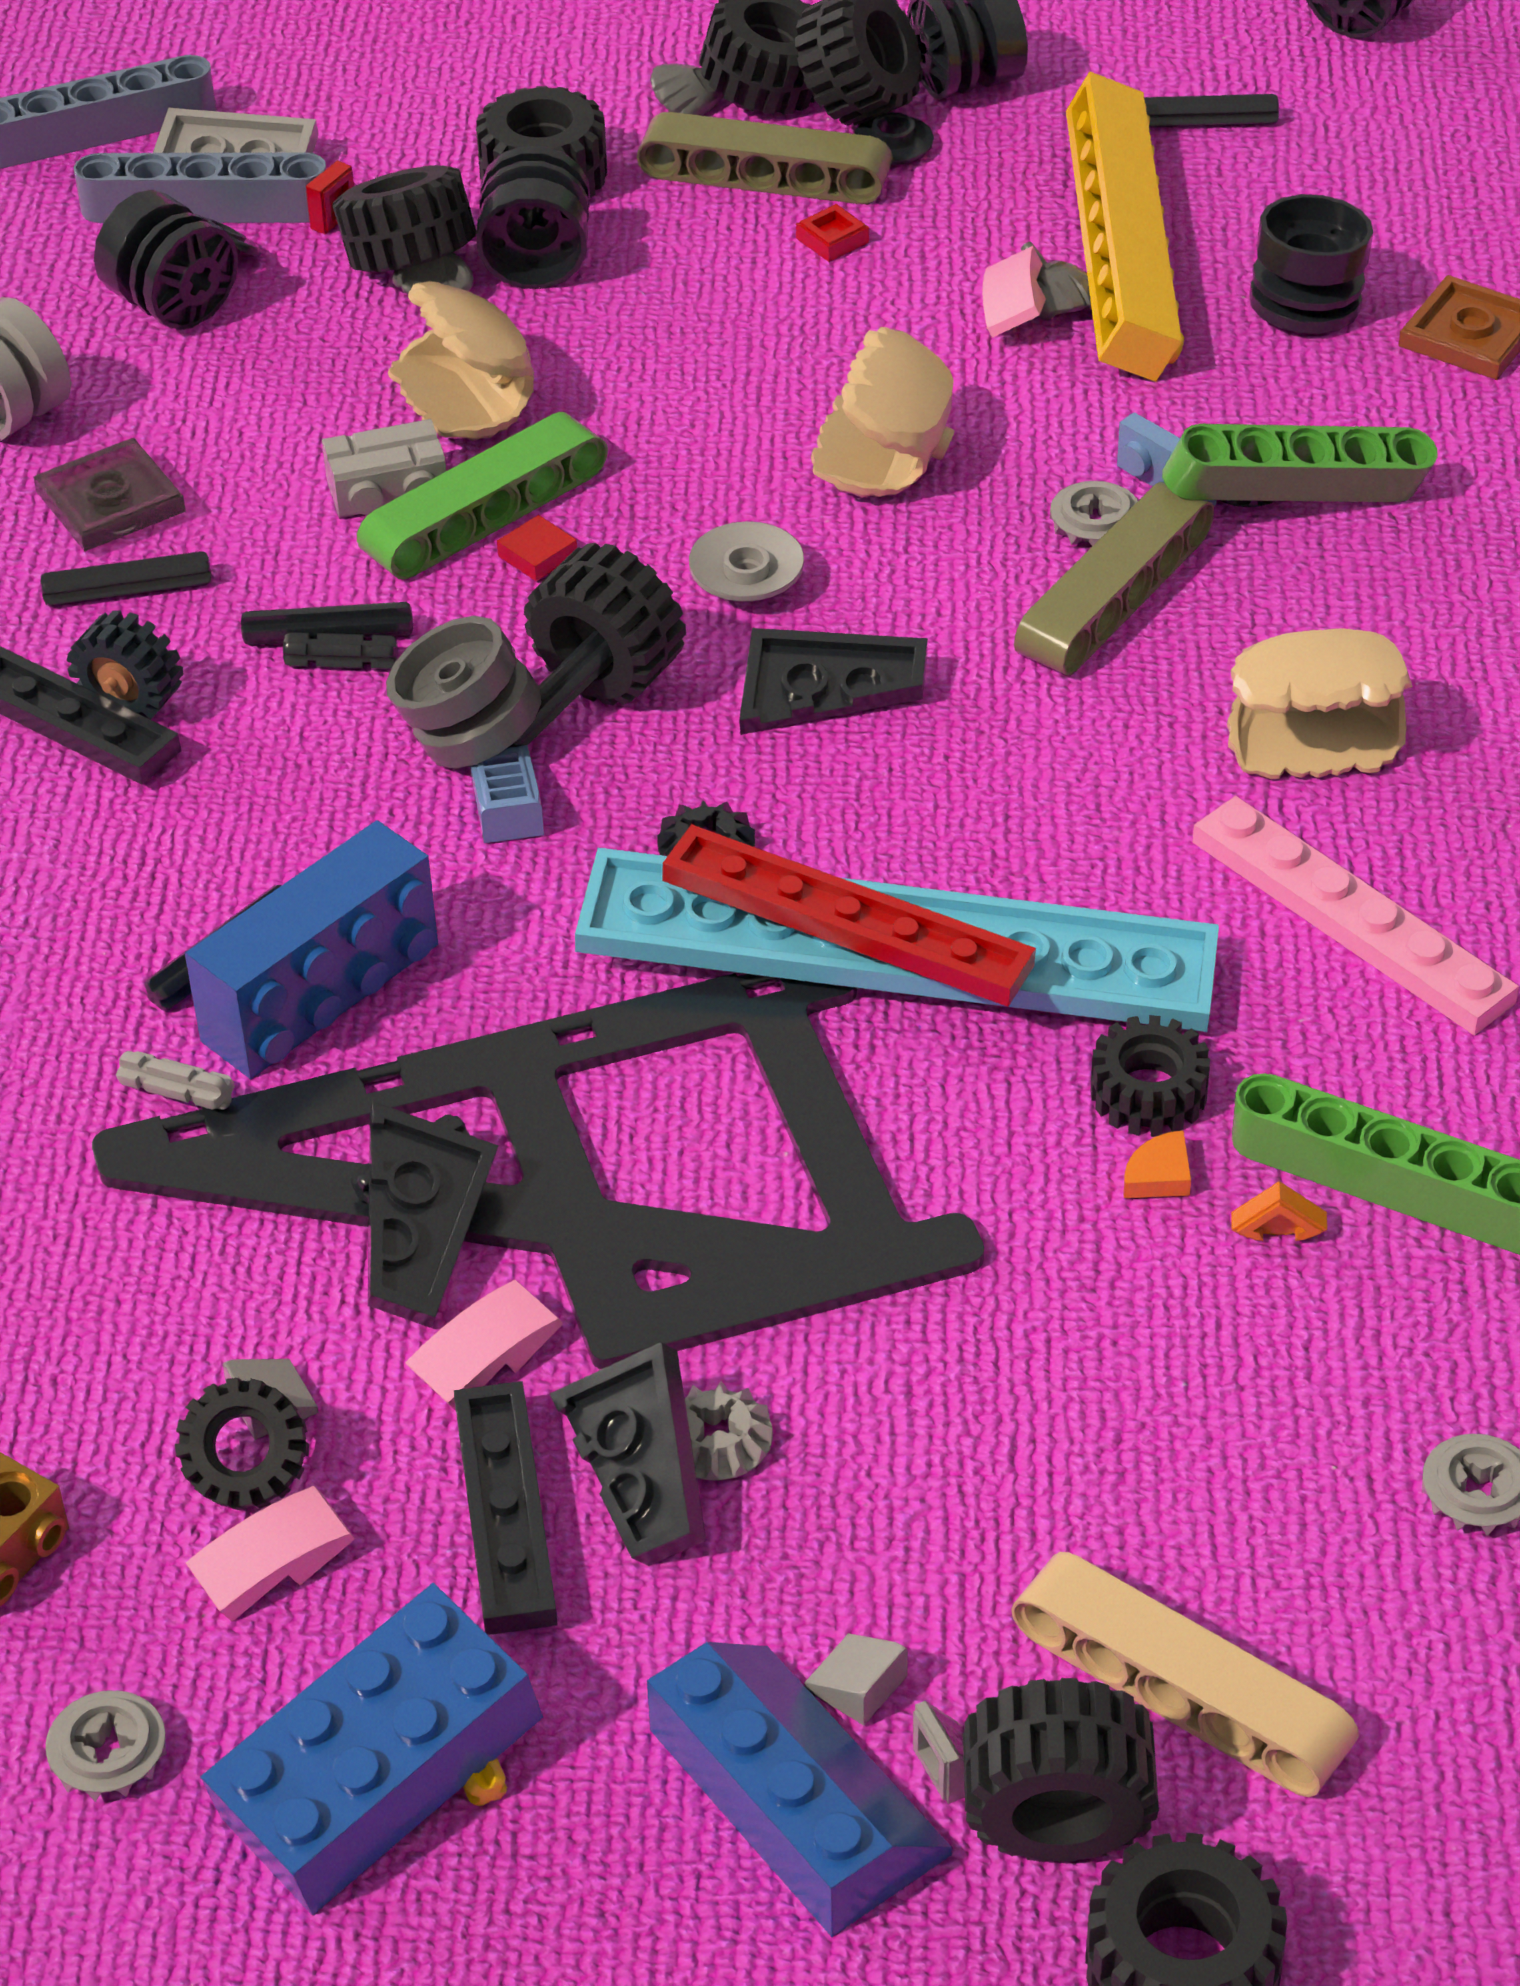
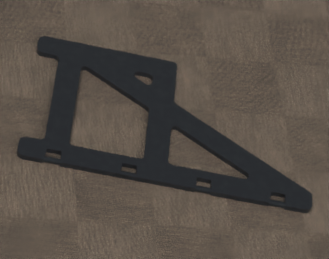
M734 973L399 1056L397 1061L360 1070L351 1068L234 1097L230 1105L223 1110L218 1108L212 1110L202 1107L199 1110L163 1119L157 1116L109 1128L99 1132L92 1141L93 1155L100 1180L109 1188L368 1227L369 1204L362 1203L350 1183V1177L353 1172L366 1164L283 1152L281 1149L289 1144L369 1125L372 1101L407 1114H412L476 1097H488L495 1105L522 1180L518 1184L510 1186L485 1183L464 1242L549 1255L555 1263L591 1361L596 1368L601 1370L660 1342L680 1351L969 1274L978 1270L984 1261L983 1241L975 1224L966 1215L949 1213L918 1222H907L900 1217L808 1018L812 1013L852 1002L857 995L856 987L753 974L737 976ZM776 982L780 983L781 991L749 998L745 991ZM588 1029L593 1031V1038L561 1046L556 1038ZM736 1033L744 1036L829 1226L822 1231H811L607 1200L600 1192L557 1080L564 1075L727 1034ZM401 1076L402 1085L366 1093L364 1085ZM202 1125L206 1126L207 1134L172 1143L169 1142L167 1134ZM648 1269L685 1275L689 1280L682 1284L656 1291H644L637 1285L634 1275L641 1270Z

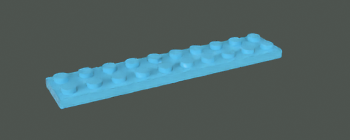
M597 848L575 932V952L1004 1006L662 881L663 862L667 856ZM842 878L1035 947L1034 967L1009 1007L1127 1022V1018L1138 1016L1140 1024L1148 1025L1149 1015L1161 1016L1160 1026L1168 1027L1171 1019L1182 1022V1029L1189 1030L1192 1028L1195 1031L1203 1032L1208 1030L1219 931L1218 924Z

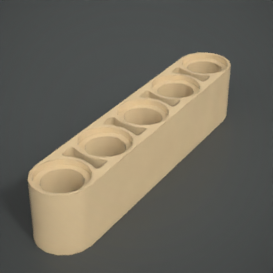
M1070 1552L1054 1554L1013 1603L1011 1611L1014 1621L1019 1629L1036 1644L1101 1682L1108 1684L1113 1689L1123 1690L1132 1695L1137 1703L1144 1705L1149 1710L1299 1796L1311 1797L1317 1795L1359 1738L1358 1727L1353 1718L1344 1708L1331 1699Z

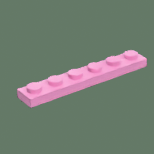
M1234 796L1194 824L1193 843L1474 1036L1516 1004L1519 990L1517 984L1239 797Z

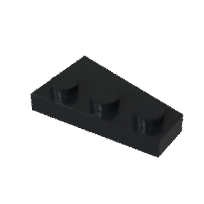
M752 628L739 718L740 735L923 699L928 638Z
M372 1101L369 1129L367 1306L432 1328L499 1145Z
M660 1342L550 1393L558 1412L568 1417L577 1435L572 1440L581 1458L591 1463L602 1485L600 1496L632 1559L649 1566L706 1541L677 1350Z

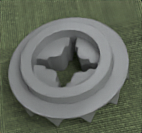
M1079 482L1064 488L1054 497L1050 507V519L1054 522L1055 534L1068 535L1071 545L1084 541L1091 543L1093 546L1138 502V499L1129 490L1110 482ZM1093 509H1098V515H1101V519H1090Z
M720 1381L715 1390L702 1392L694 1385L692 1386L687 1398H685L697 1478L726 1480L741 1476L754 1469L766 1457L772 1444L773 1430L767 1405L756 1403L749 1388L738 1393L732 1392L726 1388L722 1381ZM728 1418L729 1433L717 1430L711 1436L707 1435L705 1437L704 1422L715 1426L722 1419L726 1420Z
M1464 1434L1449 1438L1440 1443L1427 1457L1422 1477V1492L1427 1494L1431 1500L1433 1515L1446 1514L1451 1517L1457 1531L1466 1524L1481 1526L1487 1536L1499 1525L1504 1524L1515 1529L1520 1520V1450L1503 1439L1485 1434ZM1471 1478L1478 1484L1490 1481L1492 1483L1491 1494L1487 1496L1479 1489L1471 1492L1465 1491L1467 1479Z
M118 1690L95 1692L72 1702L56 1717L46 1738V1756L51 1773H54L60 1779L67 1792L75 1789L85 1791L95 1802L101 1793L116 1790L127 1797L131 1785L141 1778L153 1780L156 1763L160 1757L166 1755L165 1727L159 1712L144 1698L133 1693ZM112 1727H115L120 1748L112 1749L109 1758L104 1759V1763H98L94 1748L102 1747L106 1737H110Z

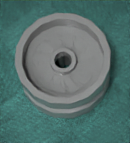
M7 297L0 298V440H3L27 425L31 421L32 416L40 417L67 400L72 385L67 361L59 343L47 325L30 307L15 298Z

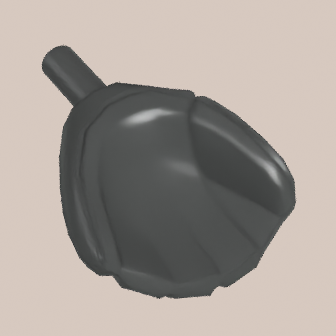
M673 63L662 64L652 70L650 79L652 90L658 101L669 112L702 116L716 107L724 98L722 93L715 92L709 86V80L703 78L700 72L701 67Z
M1031 241L1021 247V251L1033 246L1043 264L1037 277V282L1046 300L1038 317L1049 321L1057 314L1081 311L1083 308L1091 307L1086 271L1064 261L1054 260L1047 263Z
M454 252L423 264L394 270L392 277L394 285L396 287L402 286L403 293L407 295L414 284L428 281L469 291L474 285L473 272L470 267Z

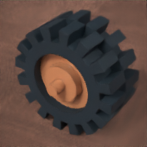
M112 611L109 615L105 612L73 644L72 650L67 654V662L72 663L67 669L69 677L79 678L77 684L151 720L182 683L179 679L183 676V666L175 665L180 660L178 651H168L166 649L171 640L165 633L159 638L152 633L156 625L150 621H147L143 626L139 625V615L129 612L124 618L121 611Z

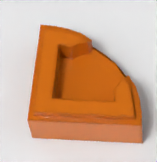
M1184 1130L1156 1136L1142 1144L1132 1154L1125 1169L1124 1198L1190 1195L1191 1176Z
M1278 1181L1232 1211L1231 1228L1232 1231L1244 1237L1263 1241V1234H1295V1240L1299 1241L1314 1237L1327 1230V1212Z

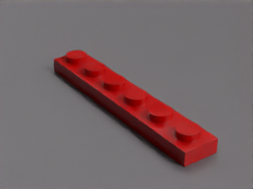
M692 824L663 862L662 881L1007 1007L1013 1001L1035 964V947Z

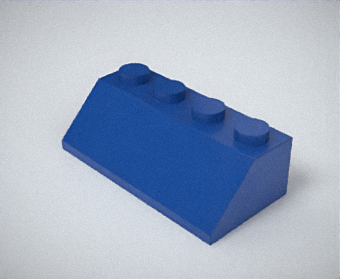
M706 1642L647 1680L650 1731L831 1937L952 1855V1846L768 1646Z

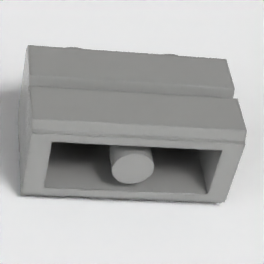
M432 419L353 433L351 436L342 435L322 439L327 483L339 519L370 514L375 509L446 472L444 453L439 439H437Z

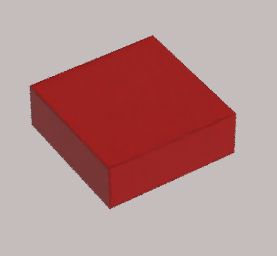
M337 160L306 185L310 229L325 235L338 224L333 202L344 192L354 187L351 165Z
M834 204L796 223V239L826 261L831 262L869 243V227L838 204Z
M539 514L497 540L498 556L534 581H538L554 571L577 549V539Z

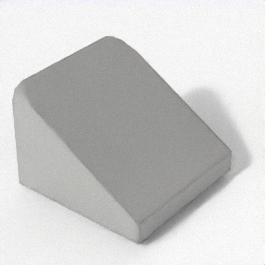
M234 1359L222 1364L225 1381L226 1379L237 1377L244 1381H250L251 1378L263 1381L265 1384L275 1387L296 1406L302 1419L318 1413L315 1401L290 1359ZM242 1417L255 1440L268 1435L265 1426L260 1421L251 1417Z
M848 1633L805 1681V1687L812 1694L864 1726L907 1677L908 1649L897 1642Z

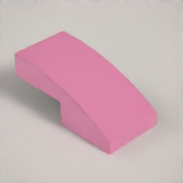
M1033 246L985 270L983 306L987 329L992 338L1039 316L1046 298L1037 282V277L1043 264Z
M513 1280L484 1296L457 1315L425 1342L405 1363L456 1411L453 1390L485 1386L505 1364L514 1373H517L563 1323L519 1282Z
M312 1486L279 1500L251 1515L205 1546L185 1563L218 1610L233 1622L287 1575L299 1585L303 1584L355 1540V1537L322 1493L315 1486Z

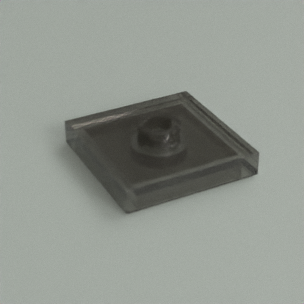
M135 438L127 439L33 476L38 495L84 552L186 512L184 496Z

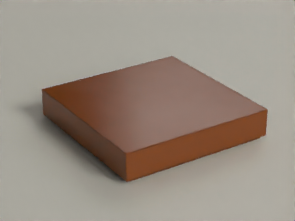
M1447 275L1401 329L1398 346L1498 380L1520 352V299Z

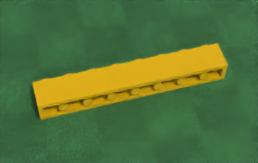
M1089 71L1066 109L1098 361L1156 382L1167 364H1173L1178 359L1183 348L1184 335L1181 333L1178 318L1179 303L1175 298L1173 285L1174 270L1171 268L1169 260V238L1165 234L1163 221L1164 207L1160 202L1159 176L1156 175L1154 163L1155 148L1151 144L1149 131L1150 117L1146 112L1144 92Z

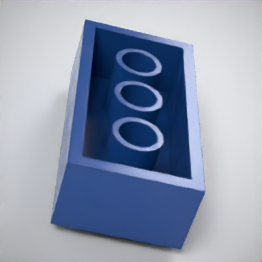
M376 820L186 951L185 957L200 1042L251 1080L270 1065L283 1060L291 1050L320 1029L330 1026L337 1017L366 996L376 993L387 981L409 965L426 957L438 945L429 856Z
M433 1582L202 1774L200 1778L221 1819L313 1916L460 1790L473 1773L481 1772L489 1761L495 1760L543 1718L528 1674Z

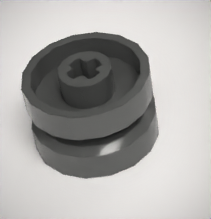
M479 616L454 619L429 630L408 646L393 664L386 680L387 697L400 716L413 727V735L426 754L437 765L449 768L476 765L500 754L523 735L535 720L541 705L539 686L526 666L515 657V649L502 629L491 618Z

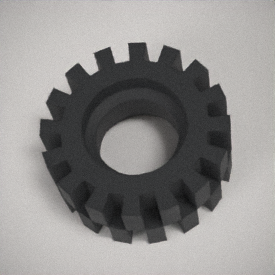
M1149 1015V1025H1141L1138 1016L1127 1018L1126 1030L1116 1022L1108 1027V1037L1103 1034L1099 1036L1096 1041V1049H1093L1090 1093L1091 1100H1096L1095 1109L1099 1115L1104 1116L1109 1113L1110 1125L1118 1129L1124 1121L1129 1122L1128 1133L1138 1136L1140 1135L1141 1126L1150 1127L1151 1137L1162 1135L1163 1125H1168L1172 1132L1181 1131L1184 1127V1119L1193 1124L1199 1118V1110H1204L1207 1103L1210 1070L1209 1049L1205 1042L1198 1044L1199 1034L1192 1028L1182 1035V1022L1171 1019L1168 1027L1160 1026L1161 1016ZM1152 1069L1164 1072L1172 1078L1160 1082H1146L1130 1076L1129 1073L1137 1070Z
M238 1377L226 1379L225 1384L217 1386L213 1383L204 1388L205 1394L198 1400L192 1398L185 1407L189 1412L184 1421L179 1419L176 1432L180 1434L179 1444H175L176 1457L181 1460L182 1467L180 1470L185 1479L190 1481L195 1487L194 1489L207 1499L235 1510H247V1507L254 1506L262 1508L271 1505L270 1501L278 1496L283 1498L291 1491L289 1486L294 1479H300L305 1469L302 1467L304 1457H308L309 1444L306 1442L305 1435L308 1432L305 1421L299 1415L296 1406L275 1387L252 1378L250 1381H244ZM238 1417L257 1419L265 1426L269 1435L270 1444L265 1459L257 1467L248 1471H233L226 1468L220 1462L216 1453V1439L219 1431L227 1422Z

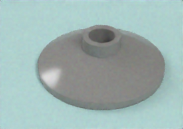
M734 522L716 527L702 535L695 542L689 555V569L695 582L708 593L733 601H757L776 596L796 583L802 574L804 566L803 550L799 542L787 531L762 522Z

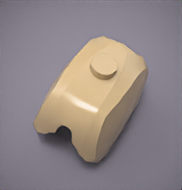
M432 281L414 284L411 291H409L408 298L414 305L421 307L420 316L426 319V325L433 330L427 331L422 337L412 341L401 352L399 360L392 362L391 368L388 370L389 377L400 385V394L406 397V403L413 408V411L422 416V420L432 419L436 433L442 437L453 439L466 438L475 441L481 438H492L496 433L507 430L511 424L517 422L521 411L534 391V370L531 365L529 351L526 347V341L520 331L503 311L476 294Z
M880 327L878 331L869 330L863 340L865 347L856 353V359L850 364L851 371L847 374L849 383H845L841 390L842 395H837L833 402L834 411L826 416L825 423L819 429L820 434L817 438L819 448H814L811 454L814 475L835 485L841 492L852 493L861 498L896 495L914 484L926 472L931 457L940 461L943 459L955 431L945 426L952 408L954 383L948 367L936 354L904 331Z
M1344 628L1285 633L1245 648L1235 658V666L1231 669V678L1234 682L1232 691L1238 696L1232 703V712L1227 719V727L1230 732L1228 747L1235 752L1237 763L1245 773L1258 774L1269 779H1279L1284 770L1292 776L1299 778L1308 774L1317 778L1328 774L1338 776L1344 772H1349L1353 767L1361 772L1375 773L1380 771L1382 765L1393 763L1397 752L1401 750L1406 742L1403 691L1413 686L1404 659L1398 648L1381 634Z

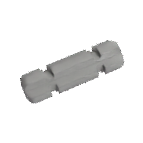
M139 1051L124 1052L119 1058L120 1067L116 1076L122 1085L136 1089L141 1087L147 1092L187 1103L192 1101L195 1105L212 1110L217 1108L226 1109L232 1102L231 1093L235 1085L229 1075L214 1071L209 1073L203 1068L166 1058L157 1059L154 1055Z

